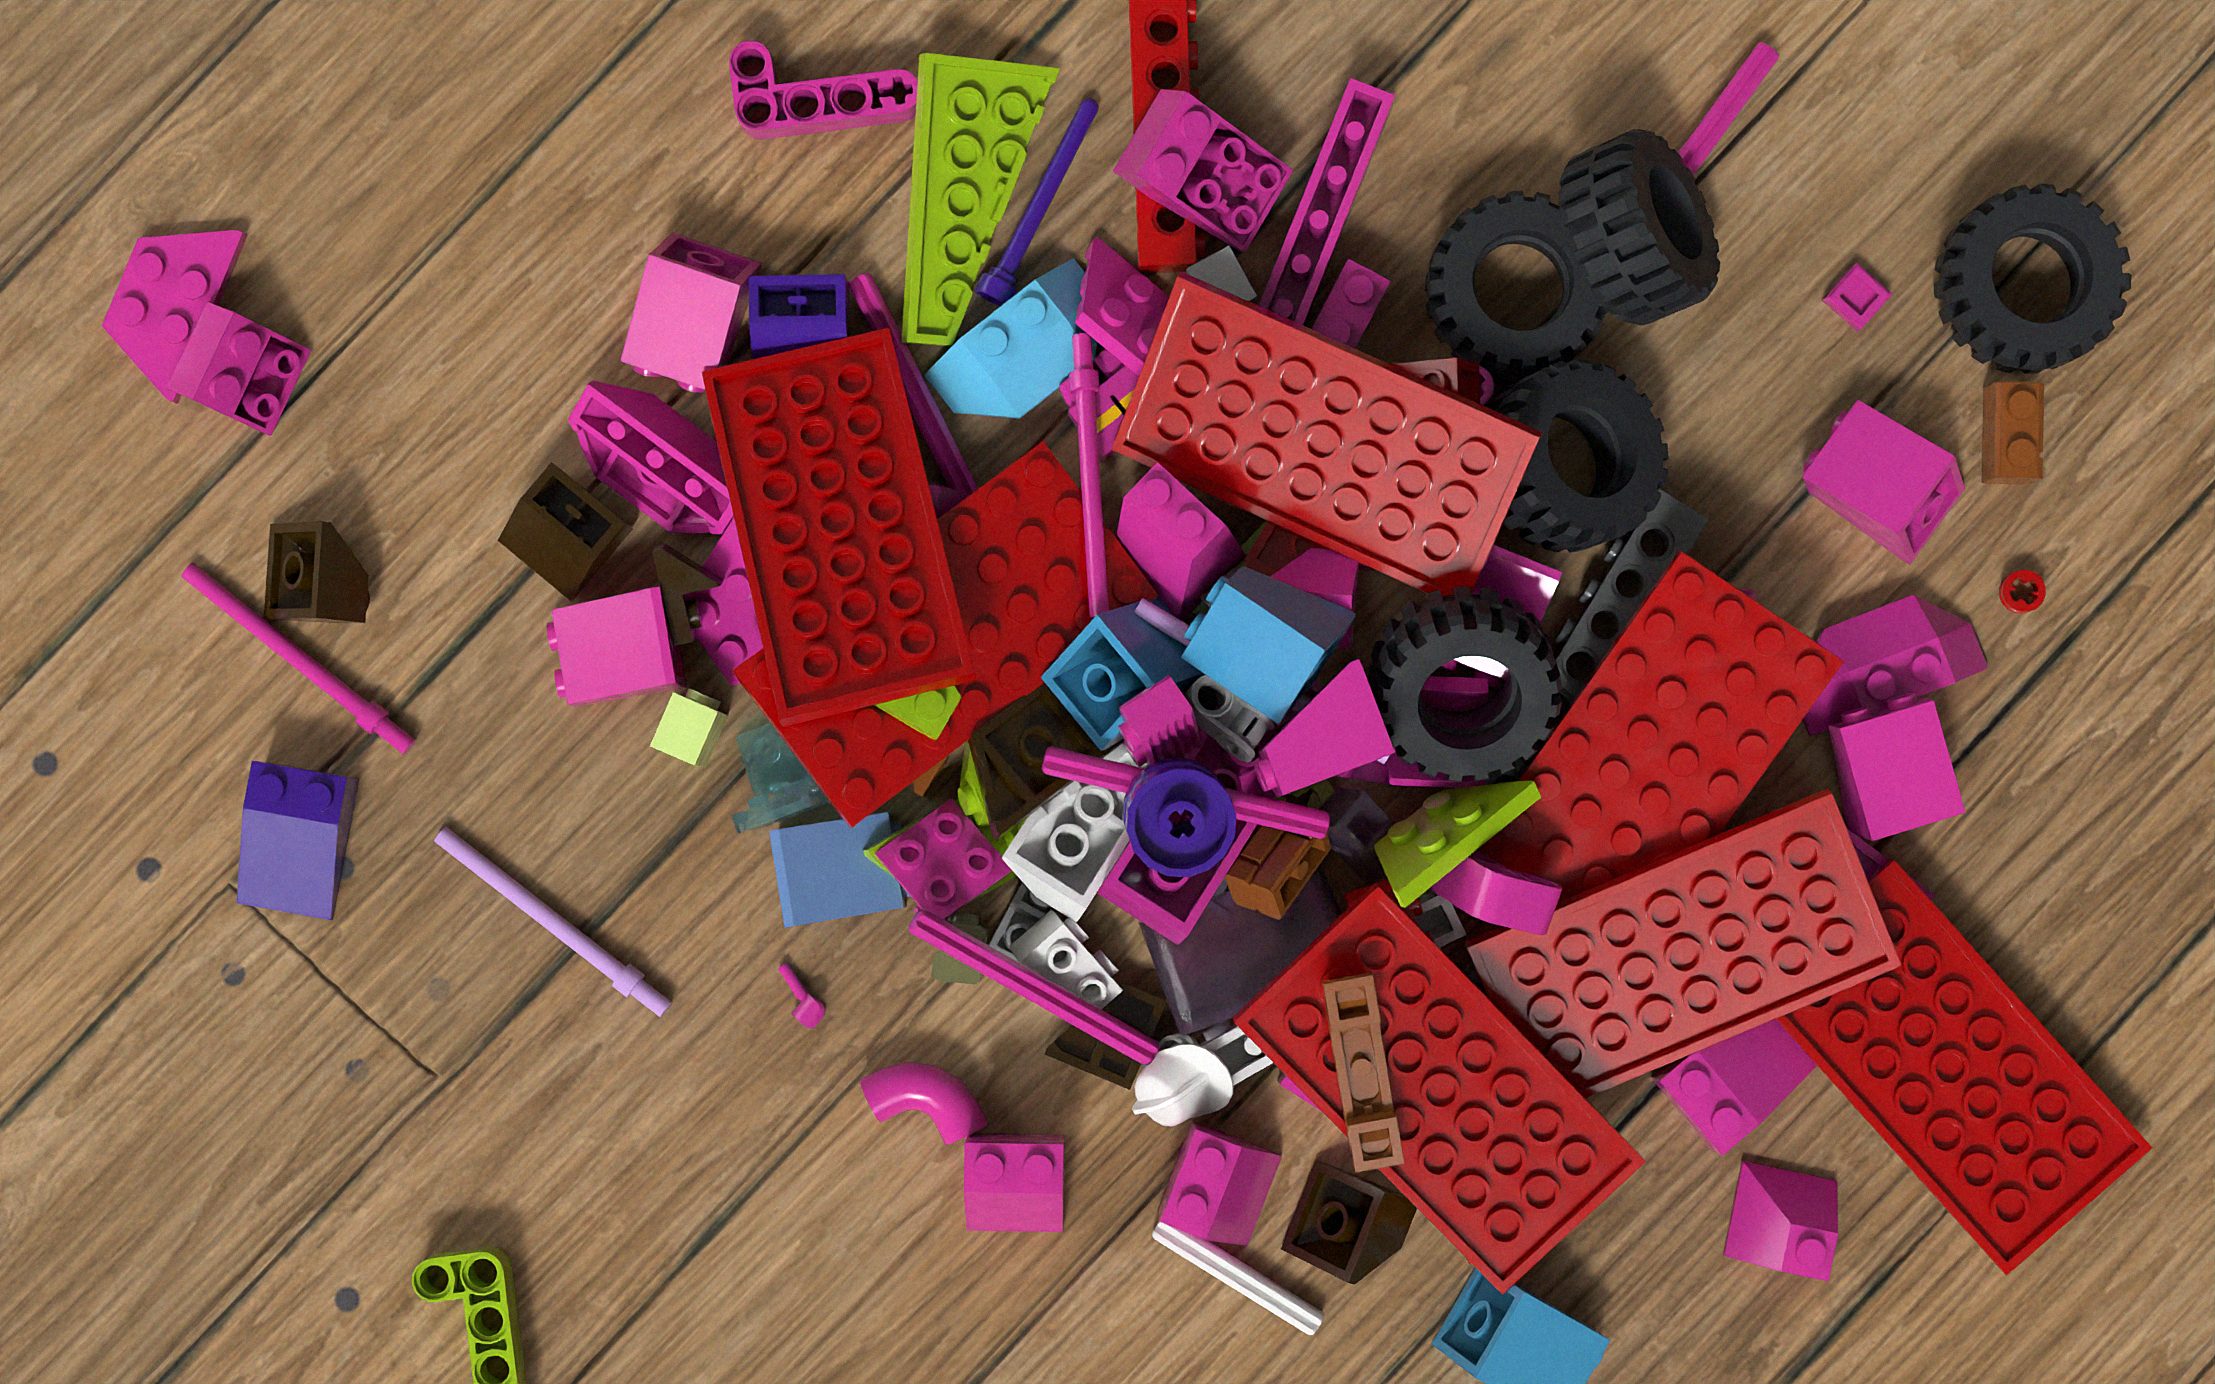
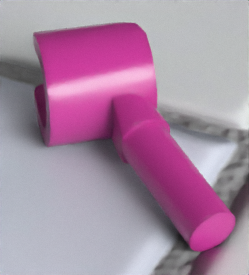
M787 962L781 965L778 970L794 995L801 1001L791 1014L805 1027L813 1029L824 1017L825 1006L810 994L806 987H803Z

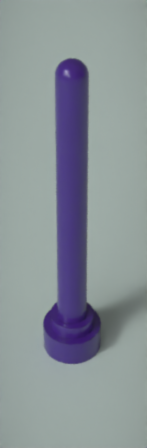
M1086 98L1080 103L996 268L991 267L988 274H982L974 292L983 299L1001 307L1015 295L1017 290L1013 286L1017 280L1013 276L1098 112L1099 106L1095 99Z

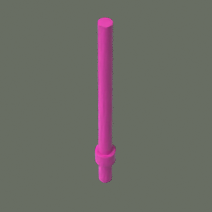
M1079 333L1072 336L1074 371L1070 372L1069 375L1071 394L1076 395L1090 619L1093 620L1097 614L1109 611L1095 394L1099 392L1098 371L1093 369L1091 336L1087 333Z
M191 563L184 570L181 577L357 717L356 723L370 735L376 732L403 755L413 747L416 740L388 718L389 712L377 702L372 701L369 703L198 565Z

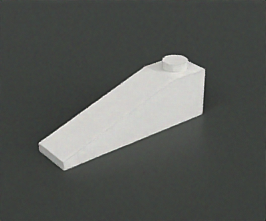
M1123 743L1103 758L1138 767ZM1145 763L1140 768L1145 769L1148 765ZM1073 781L1060 794L1028 816L1004 853L1003 861L1037 898L1077 923L1130 840L1122 819L1123 802L1126 793Z

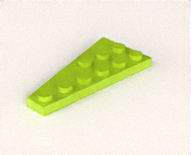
M934 53L919 54L902 343L953 346L973 294L971 289L981 264L986 261L991 248L989 246L997 223L1002 220L1027 156L1025 150L1035 125L1040 122L1045 109L1043 104L1050 86L1056 81L1060 68Z

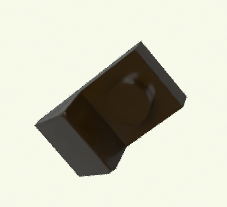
M657 545L652 552L674 646L693 642L697 636L695 628L703 627L697 599L689 600L687 593L719 587L723 583V579L669 545Z

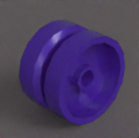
M1168 758L1148 765L1132 780L1124 796L1122 819L1133 851L1147 867L1166 876L1191 877L1210 870L1225 857L1235 838L1236 813L1228 791L1210 768L1191 759ZM1184 809L1187 810L1186 818L1178 823L1171 821L1169 816L1174 811L1181 815Z

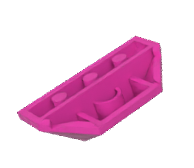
M597 381L588 383L568 421L573 431H577L582 451L594 476L670 533H724L734 516L717 441L653 393Z
M1911 595L1822 629L1816 642L1842 658L1844 663L1802 720L1808 735L1812 736L1829 730V725L1842 722L1840 714L1846 711L1869 706L1871 713L1889 708L1887 700L1890 698L1914 692L1919 697L1987 669V663L1971 623L1915 595Z

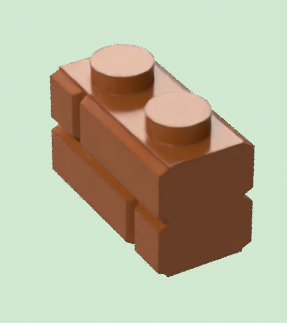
M1995 382L1983 388L1982 483L2029 485L2043 479V458L2039 457V453L2043 452L2044 383Z
M1257 824L1251 834L1250 842L1242 853L1237 856L1225 875L1232 899L1240 906L1253 911L1258 909L1261 914L1280 920L1332 848L1328 834L1326 833L1324 838L1318 839Z

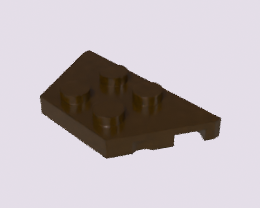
M1045 682L1030 694L1020 697L970 736L968 743L991 833L995 840L1001 839L1073 782V780L1047 775L1043 772L1042 763L1048 747H1056L1103 759L1121 745L1125 739L1101 751Z

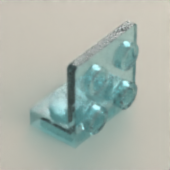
M771 723L736 737L755 796L747 800L749 809L731 815L737 834L771 826L831 803Z

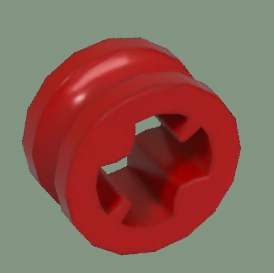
M2019 570L2007 575L1999 587V597L2002 604L2013 613L2024 614L2037 609L2043 603L2046 596V586L2043 579L2037 573L2030 570ZM2016 579L2021 584L2030 582L2033 586L2034 592L2028 594L2030 597H2033L2029 604L2023 599L2018 601L2012 599L2010 592L2016 590V588L2011 585Z

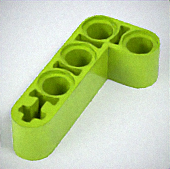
M487 1246L438 1253L422 1261L412 1274L414 1292L421 1299L427 1302L463 1299L473 1384H527L512 1264L509 1256L497 1247ZM478 1259H487L495 1265L497 1277L494 1282L485 1283L477 1277L475 1265ZM430 1266H440L447 1272L449 1282L446 1289H437L429 1283L427 1275ZM493 1307L501 1313L503 1318L501 1330L491 1331L483 1325L481 1313L484 1308ZM500 1356L505 1359L509 1366L507 1378L497 1379L489 1373L487 1368L489 1357Z

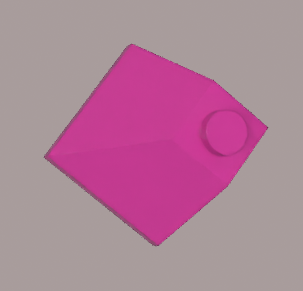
M1741 1161L1723 1255L1773 1270L1829 1282L1838 1238L1837 1181Z

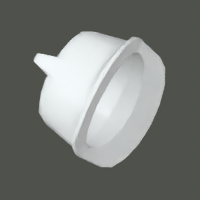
M1193 1043L1179 1044L1158 1051L1154 1060L1149 1065L1142 1064V1072L1139 1074L1134 1086L1137 1101L1133 1105L1132 1110L1134 1114L1146 1113L1151 1119L1163 1126H1176L1189 1118L1212 1113L1225 1107L1233 1095V1080L1227 1066L1212 1051Z

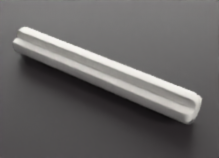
M1160 1220L1155 1226L1152 1236L1156 1241L1306 1334L1313 1335L1318 1330L1324 1318L1322 1311L1208 1240L1163 1224Z

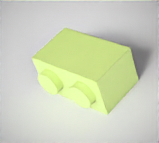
M688 689L685 697L673 692L650 747L692 765L706 768L728 715L717 711L721 703L720 701L697 691Z

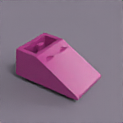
M1161 89L1113 169V172L1152 200L1241 252H1246L1293 170L1187 91Z

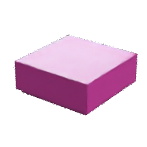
M1856 263L1822 301L1858 332L1892 296V293Z

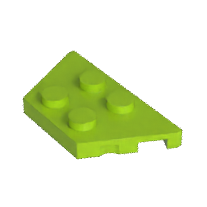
M1527 780L1445 789L1429 796L1424 801L1423 806L1406 820L1394 824L1388 830V834L1373 846L1400 906L1406 908L1539 800L1541 795L1535 782Z

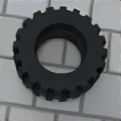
M1632 129L1573 156L1560 177L1559 184L1562 188L1558 193L1559 204L1563 209L1561 220L1563 227L1566 228L1569 239L1567 242L1571 253H1575L1579 262L1577 266L1582 276L1586 277L1591 284L1590 289L1597 299H1602L1604 307L1611 314L1618 315L1620 320L1637 325H1648L1707 299L1718 282L1717 274L1720 271V261L1717 258V253L1719 252L1718 239L1715 238L1713 232L1715 226L1711 215H1708L1705 198L1702 191L1698 190L1692 172L1684 166L1679 153L1675 149L1669 148L1668 141L1661 136H1656L1654 132L1641 129Z
M2039 183L2032 189H2029L2025 184L2011 187L2003 194H1995L1969 212L1959 221L1960 224L1950 231L1943 243L1946 247L1945 252L1937 257L1934 269L1936 272L1941 273L1940 280L1933 284L1934 298H1943L1945 306L1938 313L1943 325L1952 322L1957 330V333L1951 336V338L1959 347L1969 344L1974 349L1971 357L1984 364L1990 360L1996 362V370L2008 373L2017 369H2021L2024 374L2040 373L2049 368L2051 370L2056 369L2093 350L2097 343L2105 340L2115 329L2113 321L2123 315L2127 302L2121 297L2124 292L2131 289L2132 280L2130 273H2123L2122 265L2131 261L2128 248H2118L2114 238L2120 235L2121 232L2113 221L2106 226L2099 218L2104 209L2094 201L2086 206L2079 203L2081 193L2067 188L2061 193H2056L2054 184ZM2016 237L2033 238L2050 246L2061 257L2069 273L2070 296L2065 310L2058 317L2043 323L2031 322L2018 317L2002 303L1993 284L1992 265L1997 250L2005 242Z
M1509 191L1503 198L1497 199L1495 195L1482 199L1478 206L1473 209L1468 207L1456 218L1450 228H1447L1429 262V271L1425 277L1424 291L1428 293V301L1425 306L1428 318L1433 319L1437 328L1434 333L1440 343L1447 342L1453 350L1451 353L1452 357L1477 363L1488 370L1489 373L1500 375L1501 381L1514 382L1517 378L1529 376L1551 364L1560 361L1565 363L1572 361L1597 336L1603 326L1602 321L1609 312L1604 307V301L1597 299L1590 289L1591 284L1586 277L1582 276L1577 266L1579 262L1575 253H1571L1567 242L1569 239L1566 228L1563 227L1561 220L1562 206L1549 202L1551 195L1536 192L1534 197H1524L1523 191ZM1519 244L1538 250L1553 263L1559 273L1563 286L1560 305L1554 316L1537 328L1521 331L1501 326L1485 314L1476 300L1474 277L1477 267L1489 252L1502 245Z
M1574 359L1568 363L1560 361L1509 385V389L1500 393L1491 403L1492 410L1543 432L1503 522L1509 530L1514 528L1520 529L1519 537L1531 545L1542 542L1541 546L1545 550L1560 552L1565 549L1570 553L1583 551L1623 536L1627 531L1637 528L1646 520L1647 513L1656 508L1661 499V493L1657 489L1666 485L1668 469L1663 468V461L1669 459L1668 443H1662L1660 432L1665 431L1660 417L1654 418L1650 410L1653 404L1645 393L1639 395L1634 390L1637 384L1625 374L1619 377L1614 376L1616 370L1611 366L1603 363L1592 366L1590 361L1583 359ZM1554 417L1564 419L1577 427L1586 437L1593 450L1596 461V480L1589 497L1574 491L1566 485L1553 467L1548 450V434Z
M1469 586L1454 587V594L1442 596L1440 590L1426 594L1428 601L1419 606L1415 601H1412L1401 609L1403 618L1399 622L1396 619H1390L1382 629L1384 641L1379 640L1375 642L1371 653L1373 665L1368 668L1369 685L1392 746L1396 750L1397 757L1407 765H1413L1417 761L1420 773L1436 777L1437 773L1441 772L1444 773L1446 781L1461 782L1462 776L1473 775L1475 781L1489 779V772L1500 769L1502 774L1515 769V760L1521 756L1528 760L1539 750L1536 742L1538 738L1543 741L1549 738L1554 729L1552 717L1555 718L1560 714L1562 704L1559 693L1562 689L1561 675L1548 636L1544 634L1541 623L1533 613H1525L1523 605L1512 597H1506L1501 602L1498 591L1482 588L1480 594H1471ZM1468 656L1485 657L1497 661L1510 671L1501 691L1488 703L1472 710L1461 712L1441 710L1429 705L1419 696L1427 678L1437 668L1457 658Z

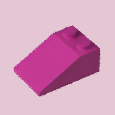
M1774 1019L1666 1064L1652 1075L1651 1079L1713 1152L1723 1156L1758 1127L1817 1065Z

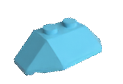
M1074 258L1032 281L962 336L924 375L953 413L1020 419L1059 389V386L1070 378V372L1074 371L1072 336L1086 333L1075 324L1077 306L1082 300L1079 293L1081 279L1085 272ZM1091 337L1092 357L1094 360L1096 355L1097 341Z

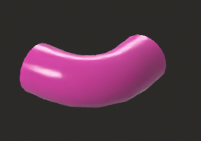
M905 1062L882 1068L860 1079L861 1088L866 1100L880 1123L905 1111H922L933 1120L945 1145L965 1138L988 1125L979 1103L962 1080L937 1065Z

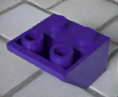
M846 275L749 276V327L753 359L850 337L849 282Z

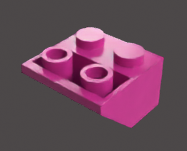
M207 302L167 389L271 436L311 350L233 311Z

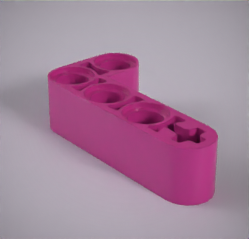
M748 40L741 42L733 48L729 56L735 113L743 131L754 139L765 140L898 123L911 120L916 116L918 80L912 73L906 70L894 69L778 84L773 59L769 50L763 44ZM754 57L764 60L765 67L760 74L748 77L741 73V66L747 59ZM904 87L906 94H908L905 96V103L901 105L896 104L893 97L896 93L895 88ZM873 89H878L879 100L882 108H876L872 93ZM859 92L866 97L863 107L854 112L846 111L840 106L841 100L846 94ZM812 98L818 102V108L812 116L803 118L793 113L794 107L799 100ZM757 104L769 106L771 113L766 121L754 124L746 119L747 113L752 106Z
M1478 850L1429 888L1456 907L1480 920L1539 935L1547 934L1562 891V887L1552 881L1508 869Z

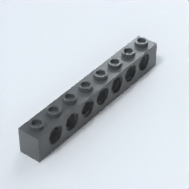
M1661 489L1657 490L1661 493V499L1656 508L1647 513L1646 520L1637 528L1630 530L1625 539L1622 537L1614 539L1603 558L1604 561L1609 563V566L1600 580L1595 576L1590 579L1578 600L1585 604L1576 620L1570 617L1566 619L1554 639V642L1560 645L1554 657L1561 675L1562 689L1559 693L1565 705V710L1678 551L1682 550L1688 554L1709 518ZM1645 532L1655 533L1662 540L1663 549L1658 557H1651L1643 552L1640 540ZM1620 573H1629L1636 578L1638 591L1633 598H1626L1617 591L1616 578ZM1596 613L1606 614L1612 619L1614 630L1610 638L1601 639L1593 633L1591 620ZM1571 654H1580L1587 659L1589 673L1585 679L1576 680L1568 674L1566 662ZM1538 738L1537 741L1539 742V745H1541L1543 743V740ZM1518 758L1514 761L1516 768L1504 774H1502L1500 769L1489 772V779H1487L1486 785L1493 784L1494 780L1499 776H1506L1515 782L1528 762Z

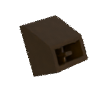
M551 462L521 497L497 541L572 602L633 528L566 472Z

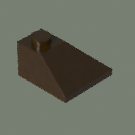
M316 521L270 524L264 619L324 623H366V611L370 604V594L368 591L369 575L332 523Z
M1316 1160L1281 1250L1347 1283L1355 1285L1402 1248L1417 1208L1406 1196Z

